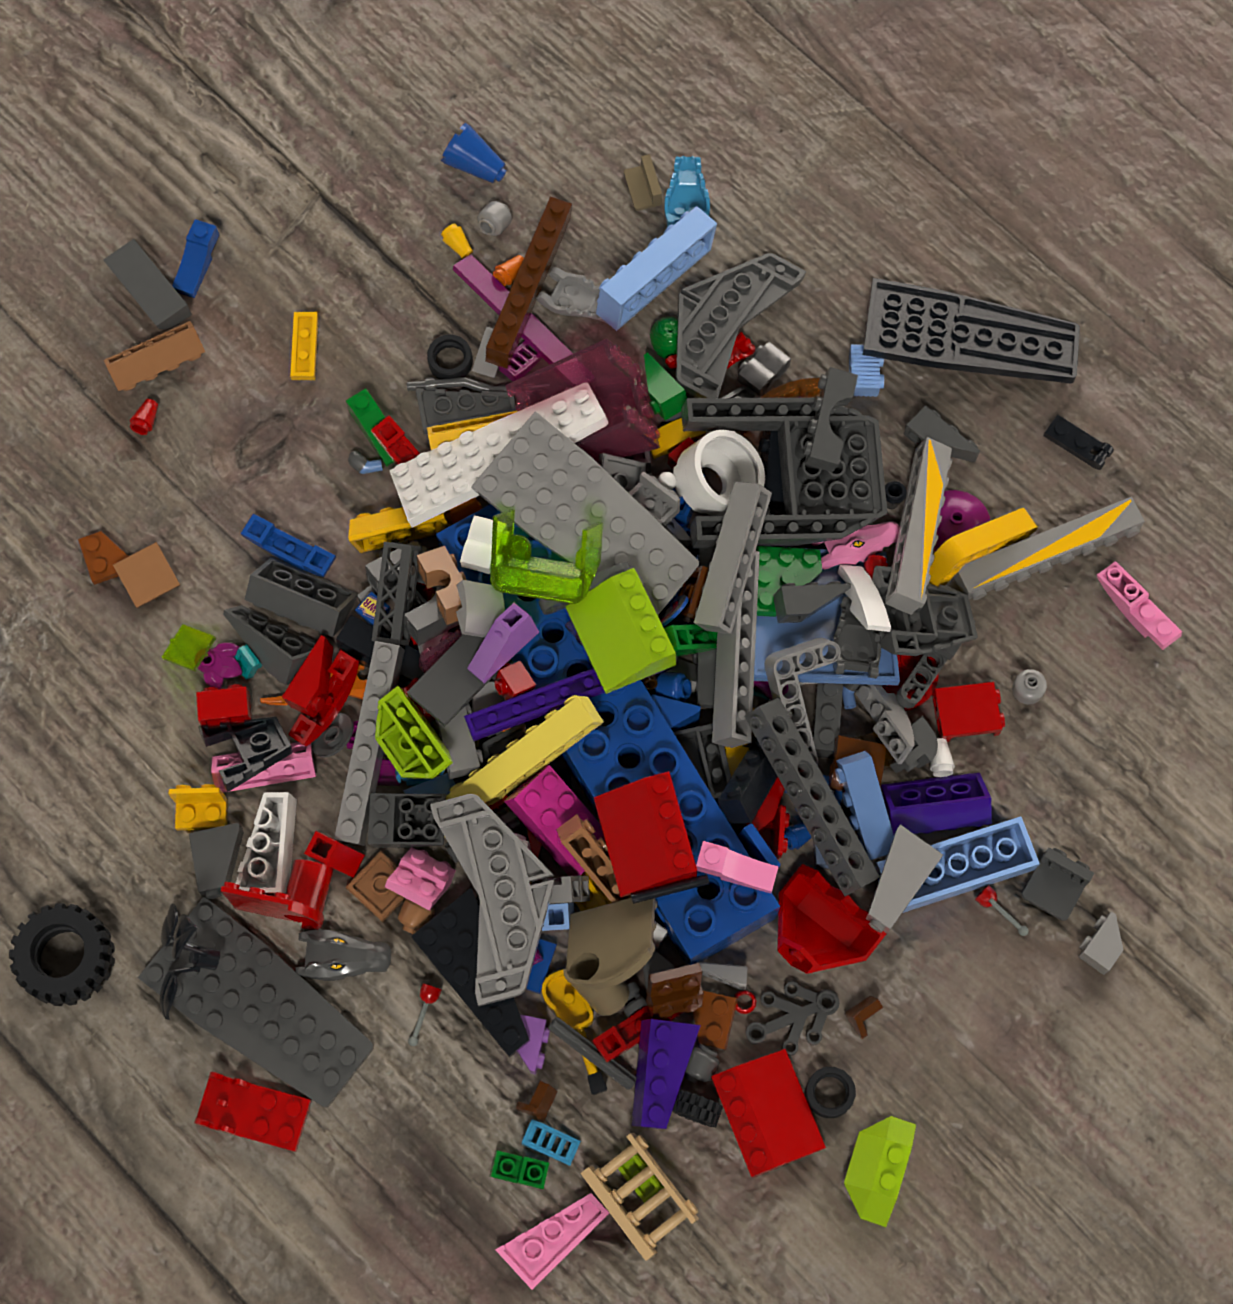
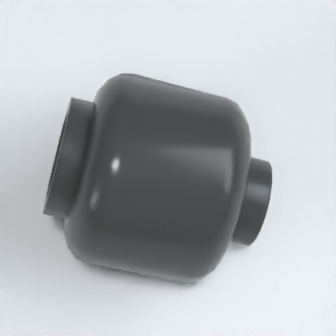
M701 1043L698 1046H694L685 1071V1078L697 1085L700 1081L710 1082L711 1076L715 1074L720 1064L719 1059L716 1057L718 1053Z

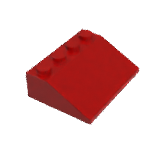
M670 772L645 777L594 797L620 897L697 876L696 864Z
M786 1049L711 1076L752 1178L826 1149Z

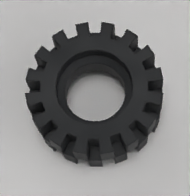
M679 1090L672 1112L693 1122L716 1128L723 1106L703 1096Z

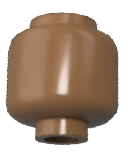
M405 899L399 912L398 920L404 924L403 930L414 934L433 919L435 909L432 907L429 911Z

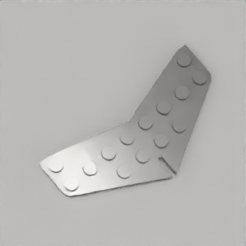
M466 794L430 804L435 821L480 898L477 978L475 982L478 1006L520 996L525 992L528 985L555 880L531 885L530 882L554 875L479 796Z

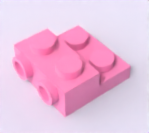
M411 847L402 857L398 868L387 879L385 887L430 911L450 887L456 870L448 862H439L430 857L425 850H416Z

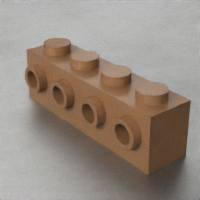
M188 321L105 359L104 363L118 391H128L136 387L138 382L153 380L162 371H172L178 368L180 363L184 361H194L200 358L201 354L206 351L191 321Z
M576 814L556 829L561 843L611 903L631 898V895L620 897L606 842L602 837L600 839L596 838L593 834L596 831L587 819L582 821Z

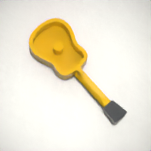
M559 970L549 975L542 984L544 1002L556 1017L562 1019L587 1039L584 1029L593 1023V1011L588 1002L564 977L563 970ZM582 1056L588 1072L587 1078L591 1095L594 1096L606 1092L607 1086L601 1073L598 1072L597 1066Z

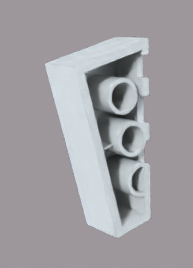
M264 792L254 821L255 826L252 835L248 838L246 844L247 850L243 862H240L238 868L239 874L235 884L240 885L239 889L249 891L250 887H256L265 890L266 895L273 897L276 892L286 894L291 875L297 799L289 792Z

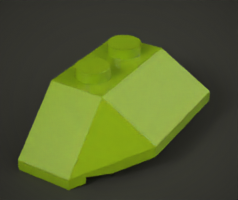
M399 686L395 687L378 701L375 739L402 778L433 779L453 763L447 747L423 713Z
M890 1116L858 1133L843 1184L860 1219L886 1228L909 1160L916 1124Z

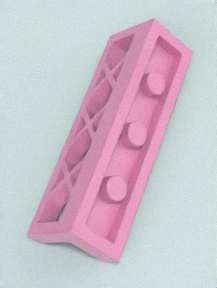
M300 742L291 743L292 754L231 791L316 777L312 743L307 747ZM306 750V752L296 753L297 751ZM238 753L212 757L211 774L213 782L223 793L227 792L221 780L219 770L243 763ZM229 763L228 765L218 767L220 764Z

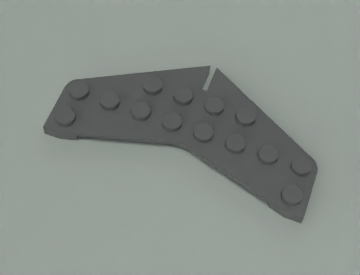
M767 253L681 290L678 297L676 381L687 393L696 398L719 397L739 329L796 288L804 279L806 271L775 254Z

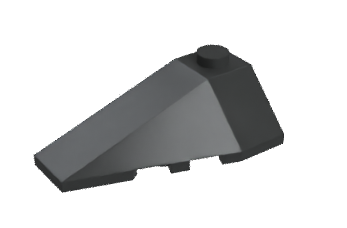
M243 605L224 610L223 615L267 672L284 685L290 684L313 649L316 641L304 634L298 637L288 632L289 627L283 624L280 626L273 625L267 622L268 618Z

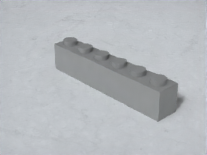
M735 482L730 493L726 514L723 516L721 531L716 540L715 552L709 564L708 576L702 588L701 600L695 613L694 623L706 631L732 634L772 495L761 484Z
M446 631L418 646L424 674L455 643L452 633L448 634ZM469 703L445 727L435 719L439 738L449 750L453 761L447 767L449 780L468 776L483 764L481 750H476L475 743L464 718L465 715L472 713Z

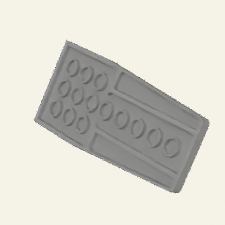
M536 411L471 486L475 492L530 537L588 577L621 562H628L631 569L635 568L657 615H659L699 566L698 559L607 471Z

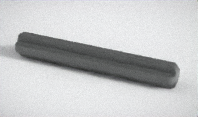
M559 1017L552 1020L548 1027L552 1033L625 1089L630 1090L635 1085V1075L614 1059L606 1063L592 1042Z

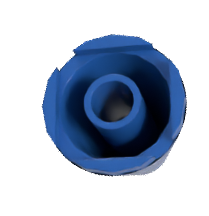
M464 123L460 127L463 132L461 135L455 134L442 155L444 158L441 159V162L488 182L494 183L496 180L500 182L507 172L504 169L506 164L469 124Z

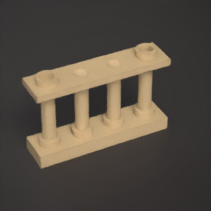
M630 1133L626 1136L631 1142L630 1146L601 1169L599 1167L595 1169L594 1166H590L580 1174L644 1260L647 1261L658 1253L655 1250L656 1242L686 1218L692 1224L698 1221L699 1218L696 1214L699 1211L690 1199L685 1201L648 1152L649 1144L641 1134L636 1136L635 1133ZM639 1153L648 1166L618 1190L614 1189L611 1191L606 1184V1181H608L607 1177ZM655 1174L664 1188L634 1212H627L622 1205L623 1199ZM671 1196L680 1210L653 1232L644 1235L638 1227L641 1224L640 1220Z

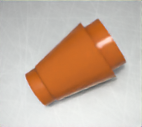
M517 255L496 266L493 276L504 287L511 285L517 276L524 258L521 255Z

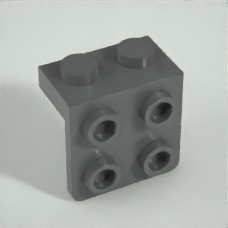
M1048 848L1022 892V898L1061 921H1066L1084 888L1091 881L1094 872L1090 871V867L1080 861L1074 862L1067 858L1065 852L1057 848Z

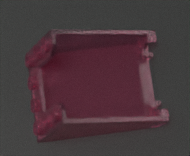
M607 338L505 385L508 396L512 397L515 395L517 397L518 405L515 408L517 411H520L582 383H588L609 423L604 428L575 444L597 463L599 453L622 458L660 448L658 441L660 433L653 423L652 417H654V412L646 398L648 390L640 377L643 375L642 369L637 362L631 360L627 353L624 354L617 344L614 345Z

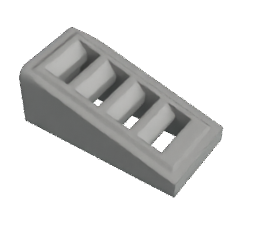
M697 962L700 963L703 976L740 990L746 989L748 967Z

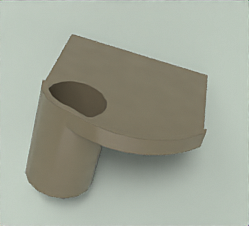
M629 898L570 914L566 969L563 970L564 977L600 1015H612L624 1007L630 994L629 986L625 983V980L637 973L653 956L655 951L653 936L657 926L654 917L655 909L658 905L655 898L635 904Z

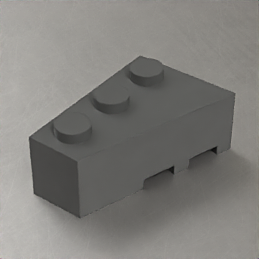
M713 724L673 732L719 805L718 799L730 781L731 774L724 746L712 743Z

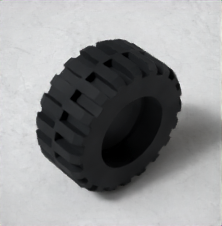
M56 903L54 908L46 905L41 907V913L36 914L32 912L27 917L30 920L26 924L21 922L17 928L20 930L19 935H13L11 943L15 945L14 950H9V959L13 961L10 968L12 973L17 976L15 979L17 983L38 1000L46 1004L51 1003L54 1006H62L63 1004L68 1006L76 1005L77 1000L86 1001L90 999L92 991L98 993L103 988L100 983L103 979L108 981L111 975L108 972L109 966L113 967L115 958L112 957V953L115 952V946L111 942L112 936L104 924L91 912L74 904L67 906L64 903ZM64 932L78 934L84 942V956L80 965L72 973L64 977L53 978L48 976L41 966V955L45 945L58 934Z

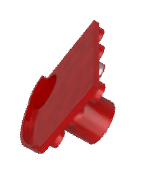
M296 859L294 860L286 894L276 892L274 897L265 894V890L256 887H250L249 891L239 889L240 885L232 882H224L221 892L236 910L302 923V929L318 930L323 925V910L334 869L318 862Z

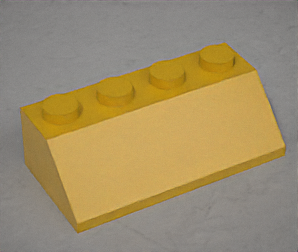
M389 507L381 509L380 513L372 515L370 513H363L357 515L355 519H351L348 538L349 542L360 553L381 549L384 546V542H391L394 539L401 543L405 539H408L410 542L435 536L436 533L453 524L450 510L412 528L403 507L397 509Z

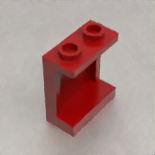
M994 682L934 689L932 701L939 738L947 739V742H950L951 738L988 733L999 736L1002 728H1005L1004 714L999 712L998 706L1001 703L1000 691L995 689Z

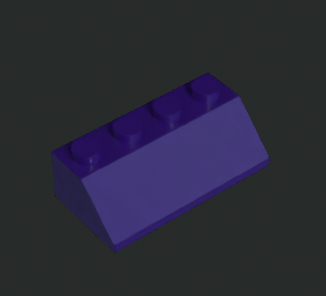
M980 772L881 785V792L893 835H895L900 825L915 834L931 833L939 830H956L971 826L981 827L992 824L991 796Z

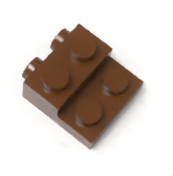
M700 963L649 975L646 1003L652 1019H665L675 1013H689L702 1007L704 993L701 988L703 971Z

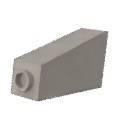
M902 825L898 827L893 837L866 917L870 921L869 925L879 933L884 931L888 934L943 856L942 853Z

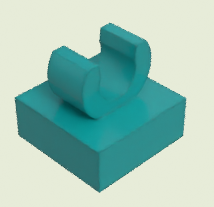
M248 645L240 647L234 657L242 669V676L245 680L254 677L256 671L263 666Z

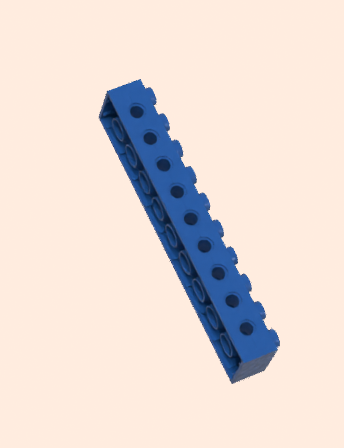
M491 504L436 533L439 547L445 546L448 553L455 556L457 569L459 572L462 571L467 581L501 586L505 610L515 603L531 616L539 633L517 652L511 660L513 664L518 661L522 662L536 684L534 690L593 669L566 608L544 615L538 603L544 596L580 581L567 561L530 537ZM474 515L504 523V530L507 531L506 542L504 546H499L497 553L500 555L506 554L512 558L505 562L499 561L497 569L493 568L491 574L461 567L460 559ZM525 594H532L537 597L531 602L521 600V597ZM550 634H556L562 638L556 643L545 641V638ZM641 680L610 693H603L589 698L599 715L607 716L613 722L608 726H598L562 753L561 757L598 819L599 816L594 797L645 777L670 772L695 864H697L703 841L727 847L729 850L750 857ZM546 715L538 717L542 723L545 721L544 717ZM629 757L636 760L639 765L633 769H626L619 763L623 758ZM697 871V876L707 874ZM707 874L710 883L707 886H711L717 891V897L711 900L701 898L697 892L700 887L655 898L658 903L655 914L662 926L667 930L668 936L687 966L705 961L776 919L780 905L774 895L720 880L721 877Z

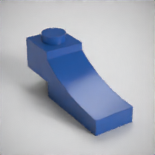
M194 220L186 237L187 242L184 254L172 284L179 294L195 298L212 261L211 253L219 237V232L215 225Z

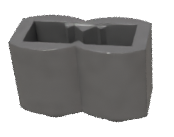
M770 342L764 346L760 345L753 354L754 358L749 362L744 361L738 369V382L760 396H763L774 382L787 371L791 362L790 357Z

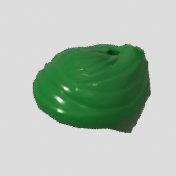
M675 317L659 319L650 330V340L655 352L665 359L671 355H676L678 319Z

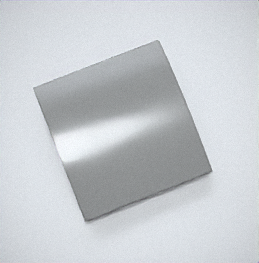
M462 580L456 585L462 605L456 611L461 633L485 638L494 621L505 611L501 586Z

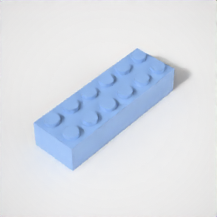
M697 206L690 212L686 211L675 225H669L663 235L659 238H654L643 252H637L629 264L622 265L611 279L607 278L601 283L596 314L616 331L620 329L711 250L717 223Z
M1020 816L930 845L942 853L943 856L903 913L1034 871L1040 863L1022 817ZM886 860L877 862L874 867L879 876H881Z

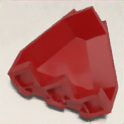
M804 864L798 868L779 892L780 909L778 912L777 951L791 966L806 974L866 961L887 934L884 931L879 933L869 925L870 921L866 919L867 911L860 909L849 895L844 896L841 890L832 887L819 871Z

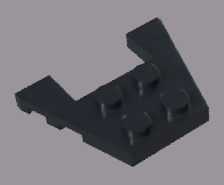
M277 717L244 720V724L232 726L229 722L220 723V727L208 728V725L198 726L206 747L232 739L243 762L219 770L221 780L227 792L293 753L291 744Z

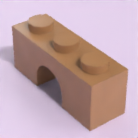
M445 546L417 555L418 572L427 589L438 585L446 586V588L436 591L437 607L445 623L448 625L457 622L456 611L462 605L456 585L460 581L466 580V577L462 571H458L455 556L449 554Z

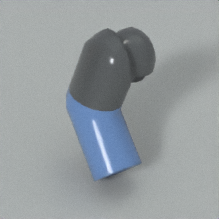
M352 451L350 453L348 462L360 474L383 471L381 459L368 461L359 451Z
M843 684L842 698L845 709H852L857 706L854 692L861 684Z

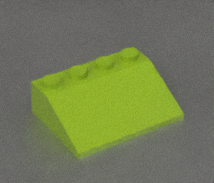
M635 568L610 577L565 607L605 694L676 665V652Z

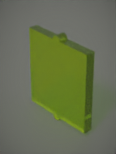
M182 624L174 638L170 639V644L161 658L196 672L204 657L208 656V651L216 637Z

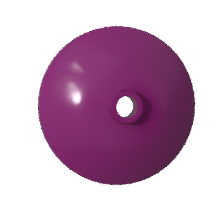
M944 491L945 502L940 511L942 519L936 532L938 540L933 548L934 553L951 537L991 521L986 507L978 498L964 491ZM953 516H959L961 520L955 521Z

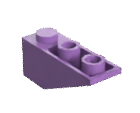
M513 603L494 621L467 669L483 683L490 679L539 633L531 616L517 604Z

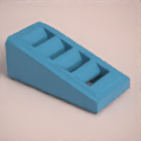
M532 1119L521 1144L571 1166L581 1141ZM540 1129L542 1131L535 1144L531 1141L534 1137L536 1130ZM549 1133L551 1137L546 1148L541 1147L546 1134ZM558 1137L561 1139V1141L556 1150V1153H554L551 1151V1149L554 1145L556 1138ZM567 1141L571 1145L566 1157H563L561 1153Z

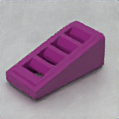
M526 341L516 348L508 369L499 366V371L515 384L542 359L539 353L535 354L528 348L530 345ZM525 351L532 358L528 359L522 353ZM519 357L521 360L525 362V364L522 365L516 359ZM511 364H515L519 369H514Z

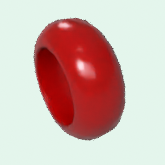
M747 990L737 992L734 998L738 999L742 995H747L751 998L752 1005L748 1009H742L737 1004L736 1011L741 1014L751 1013L755 1009L757 1002L754 994Z

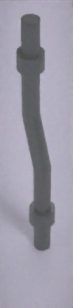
M431 377L425 378L424 381L407 382L408 391H416L415 388L435 391V389L463 386L480 392H513V394L522 393V395H532V392L550 391L549 381L535 383L521 381V384L492 386L466 377L446 379Z

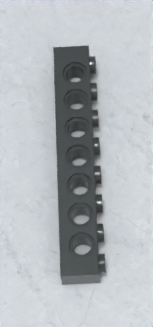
M780 698L765 703L744 716L844 896L880 878Z

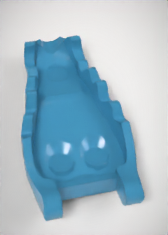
M681 156L675 158L674 173L665 196L664 213L667 227L671 224L675 225L686 211L690 212L696 206L708 216L710 215V198L708 189L705 187L703 173H701L700 157Z

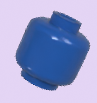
M663 672L657 677L658 684L653 689L655 695L685 702L690 697L692 686L685 674L680 672Z

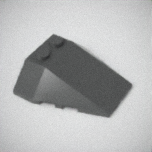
M876 566L874 568L872 581L879 591L891 625L890 632L876 630V634L880 636L881 648L894 655L917 656L978 638L967 594L941 584L935 586L929 583L925 591L927 599L924 606L918 608L910 615L885 604L892 567Z

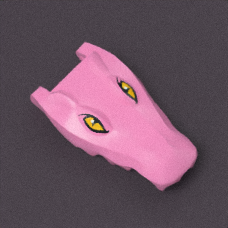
M887 521L877 525H866L842 539L825 541L824 544L829 554L821 558L822 569H830L840 564L856 565L859 561L865 562L866 558L870 555L882 553L884 547L897 543L900 526L894 521ZM823 542L811 543V545L818 546Z

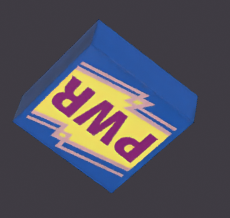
M370 592L355 611L374 626L377 596ZM384 602L383 608L388 613L391 608Z

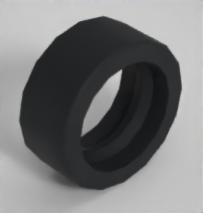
M453 334L440 336L430 344L427 351L429 368L438 379L465 377L472 368L471 348L468 342L460 336ZM456 348L462 351L464 361L454 369H445L438 366L436 356L443 349Z
M824 1067L817 1070L809 1078L805 1088V1098L810 1109L816 1115L823 1118H837L844 1115L852 1107L856 1097V1088L851 1076L837 1067ZM834 1077L843 1083L846 1096L840 1106L826 1108L817 1101L815 1088L821 1079Z

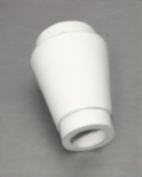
M938 738L937 753L930 762V770L933 771V776L947 777L953 774L955 765L947 739Z

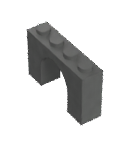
M414 540V541H412V542L406 544V545L421 546L420 543H419L417 540ZM421 546L420 554L429 551L425 546ZM402 549L390 552V559L394 565L401 559ZM382 557L365 565L367 581L377 594ZM394 572L387 577V584L391 589L398 583V578ZM418 572L417 582L425 584ZM438 585L431 588L436 592L446 588V586ZM436 593L425 604L404 614L406 630L418 646L459 625L458 621L448 625L445 623L437 607Z

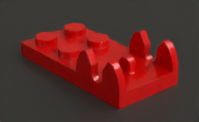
M210 1072L194 1124L297 1152L312 1101L251 1084L238 1078L233 1079L216 1072Z

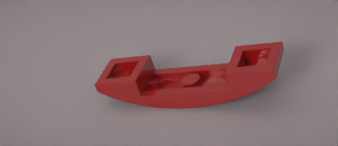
M390 415L371 429L372 434L396 465L406 463L420 454L405 437V432Z
M342 650L339 651L328 669V672L333 675L329 680L328 695L324 707L317 713L315 718L300 714L290 730L289 736L307 747L329 727L351 692L358 671V660Z
M648 1006L592 1040L606 1063L639 1044L641 1021L652 1019ZM684 1012L675 1013L672 1016L665 1019H654L672 1021Z

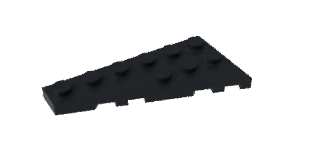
M471 887L414 933L411 938L510 1058L526 1045L530 1039L514 998L478 1006L475 982L477 978L479 906Z

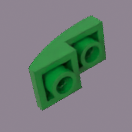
M496 1150L489 1177L544 1189L550 1163Z

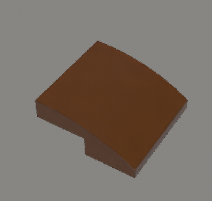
M838 735L835 738L834 761L830 765V789L845 792L843 783L840 784L835 774V769L838 768L836 760L863 751L871 755L878 782L881 786L886 755L885 745Z

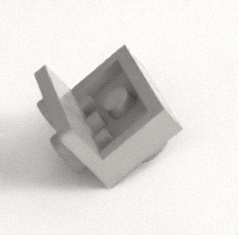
M642 472L640 474V482L629 494L665 527L680 512L679 496L673 490H668L661 485L656 477Z

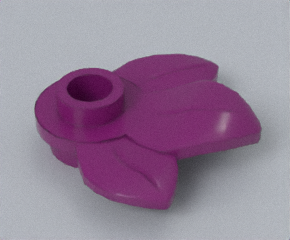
M220 643L213 650L205 649L197 655L195 660L196 666L203 672L204 681L208 686L221 689L224 678H233L242 674V669L234 658L240 648L233 643ZM207 657L212 658L209 664L204 663V659Z

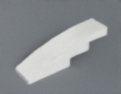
M840 564L838 574L846 582L845 584H851V588L845 592L852 600L850 611L867 630L890 632L891 625L886 608L871 577L862 566Z

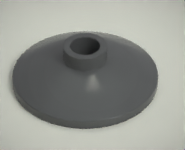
M338 713L329 727L312 742V751L317 756L323 758L340 752L352 736L354 728L352 719L344 713Z

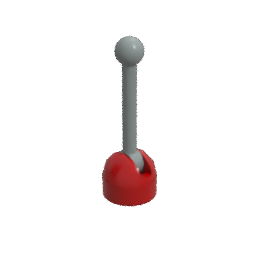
M987 885L977 895L975 900L983 907L993 906L1018 929L1021 936H1026L1029 932L1028 928L1021 926L997 903V893L990 885Z
M422 983L420 997L424 1004L413 1036L408 1039L410 1046L418 1044L417 1037L428 1005L439 999L442 989Z

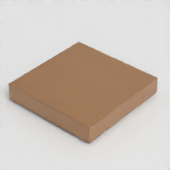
M157 542L113 565L136 608L181 586Z
M380 851L345 888L383 923L406 898L385 887L387 879L398 866Z

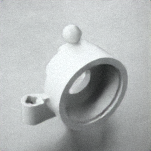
M715 430L706 431L704 437L685 449L680 455L673 473L663 472L658 477V480L668 490L675 488L677 495L683 497L694 511L711 516H724L734 483L761 484L764 487L765 471L758 452L747 439L735 431ZM701 468H711L720 476L722 481V492L720 495L714 492L708 485Z

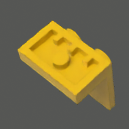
M204 784L201 785V788L177 785L176 789L168 790V795L176 803L175 829L177 831L206 830L227 825L228 799L216 785Z

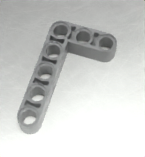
M816 638L768 655L764 663L772 699L780 698L788 713L794 708V715L791 720L798 732H800V736L817 766L818 758L797 675L832 664L838 660L841 654L839 645L825 638ZM827 645L828 652L823 656L822 650ZM805 653V660L800 664L799 658ZM782 660L783 666L777 671L776 666ZM788 684V692L783 695V687Z

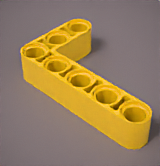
M1020 508L951 537L934 553V561L929 570L931 575L929 583L935 586L940 584L945 586L965 564L1029 537L1038 529V526L1025 508Z

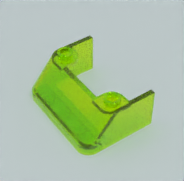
M509 509L493 516L490 581L495 590L502 593L576 604L585 599L601 563L602 522H597L582 530V547L576 553L575 563L531 557V544L529 540L522 535L514 534V509Z

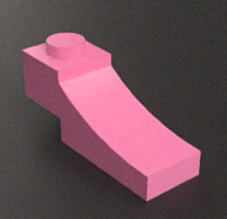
M706 841L702 843L696 864L697 871L721 877L720 880L770 894L772 893L778 871V866L752 859L729 850L727 847Z

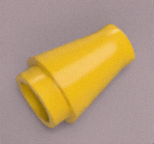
M454 223L442 231L443 242L462 259L473 253L461 226L458 227Z

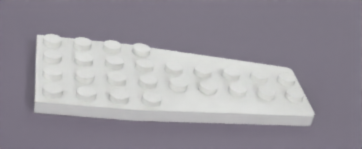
M582 383L473 432L466 431L459 438L450 442H443L437 448L423 452L416 458L406 463H400L395 468L389 470L411 527L413 528L479 496L471 486L535 411L574 443L607 426L609 422L589 384Z

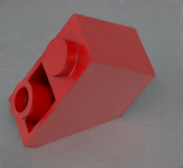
M315 831L304 852L309 857L353 878L366 856L318 831Z

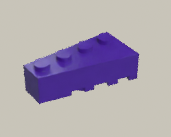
M655 1019L641 1021L631 1126L653 1129L667 1128L701 1025Z

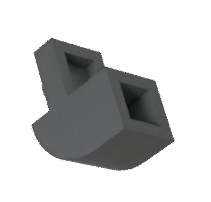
M923 716L911 723L914 734V747L902 764H897L895 761L890 765L895 773L903 769L909 772L915 767L920 768L931 762L936 756L938 748L937 738Z

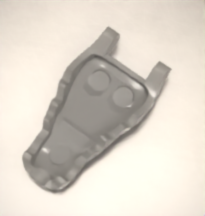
M552 267L549 275L557 281V284L551 296L545 292H540L536 298L537 301L550 311L560 315L585 317L605 322L596 314L600 286H595L591 279L587 280L583 275L571 274L557 267Z

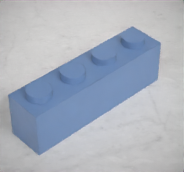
M863 751L836 760L838 768L835 769V774L840 784L843 783L845 792L842 793V798L845 806L849 807L852 816L848 817L851 827L854 831L856 830L858 839L870 860L887 855L894 835L871 755Z

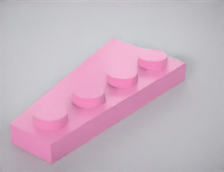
M590 1193L495 1250L533 1290L610 1213Z

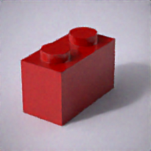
M234 684L228 686L227 689L208 687L201 692H196L198 721L201 725H208V727L220 726V723L229 722L230 724L244 723V720L252 719L250 693L246 686Z

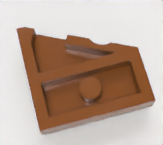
M102 531L78 539L94 585L119 576L113 565L129 556Z
M703 990L702 1007L692 1012L695 1025H701L698 1032L699 1043L726 1050L738 999Z

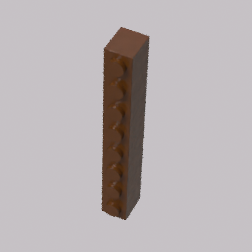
M550 196L486 346L485 362L508 369L537 301L536 298L542 289L571 220L572 203Z

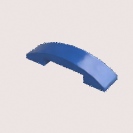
M255 514L251 516L241 532L243 537L270 554L295 567L321 577L326 575L336 559V555L316 545L313 547L275 528L273 523Z

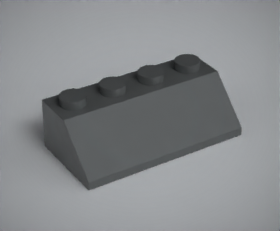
M271 557L250 575L244 600L253 603L256 607L270 610L277 616L296 621L301 626L315 629L322 635L333 637L343 627L357 599L358 593Z

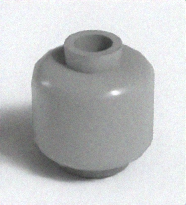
M498 201L488 203L479 212L477 217L480 230L486 235L491 236L502 234L512 221L508 206Z
M1034 669L1020 672L1012 685V693L1015 699L1025 705L1037 703L1047 689L1044 675Z

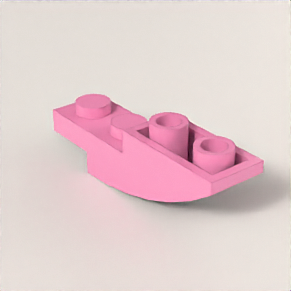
M1116 561L1097 574L1099 582L1109 597L1144 638L1149 636L1164 650L1182 636V631L1148 599L1149 593Z

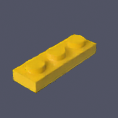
M294 312L291 380H315L318 335L317 312Z

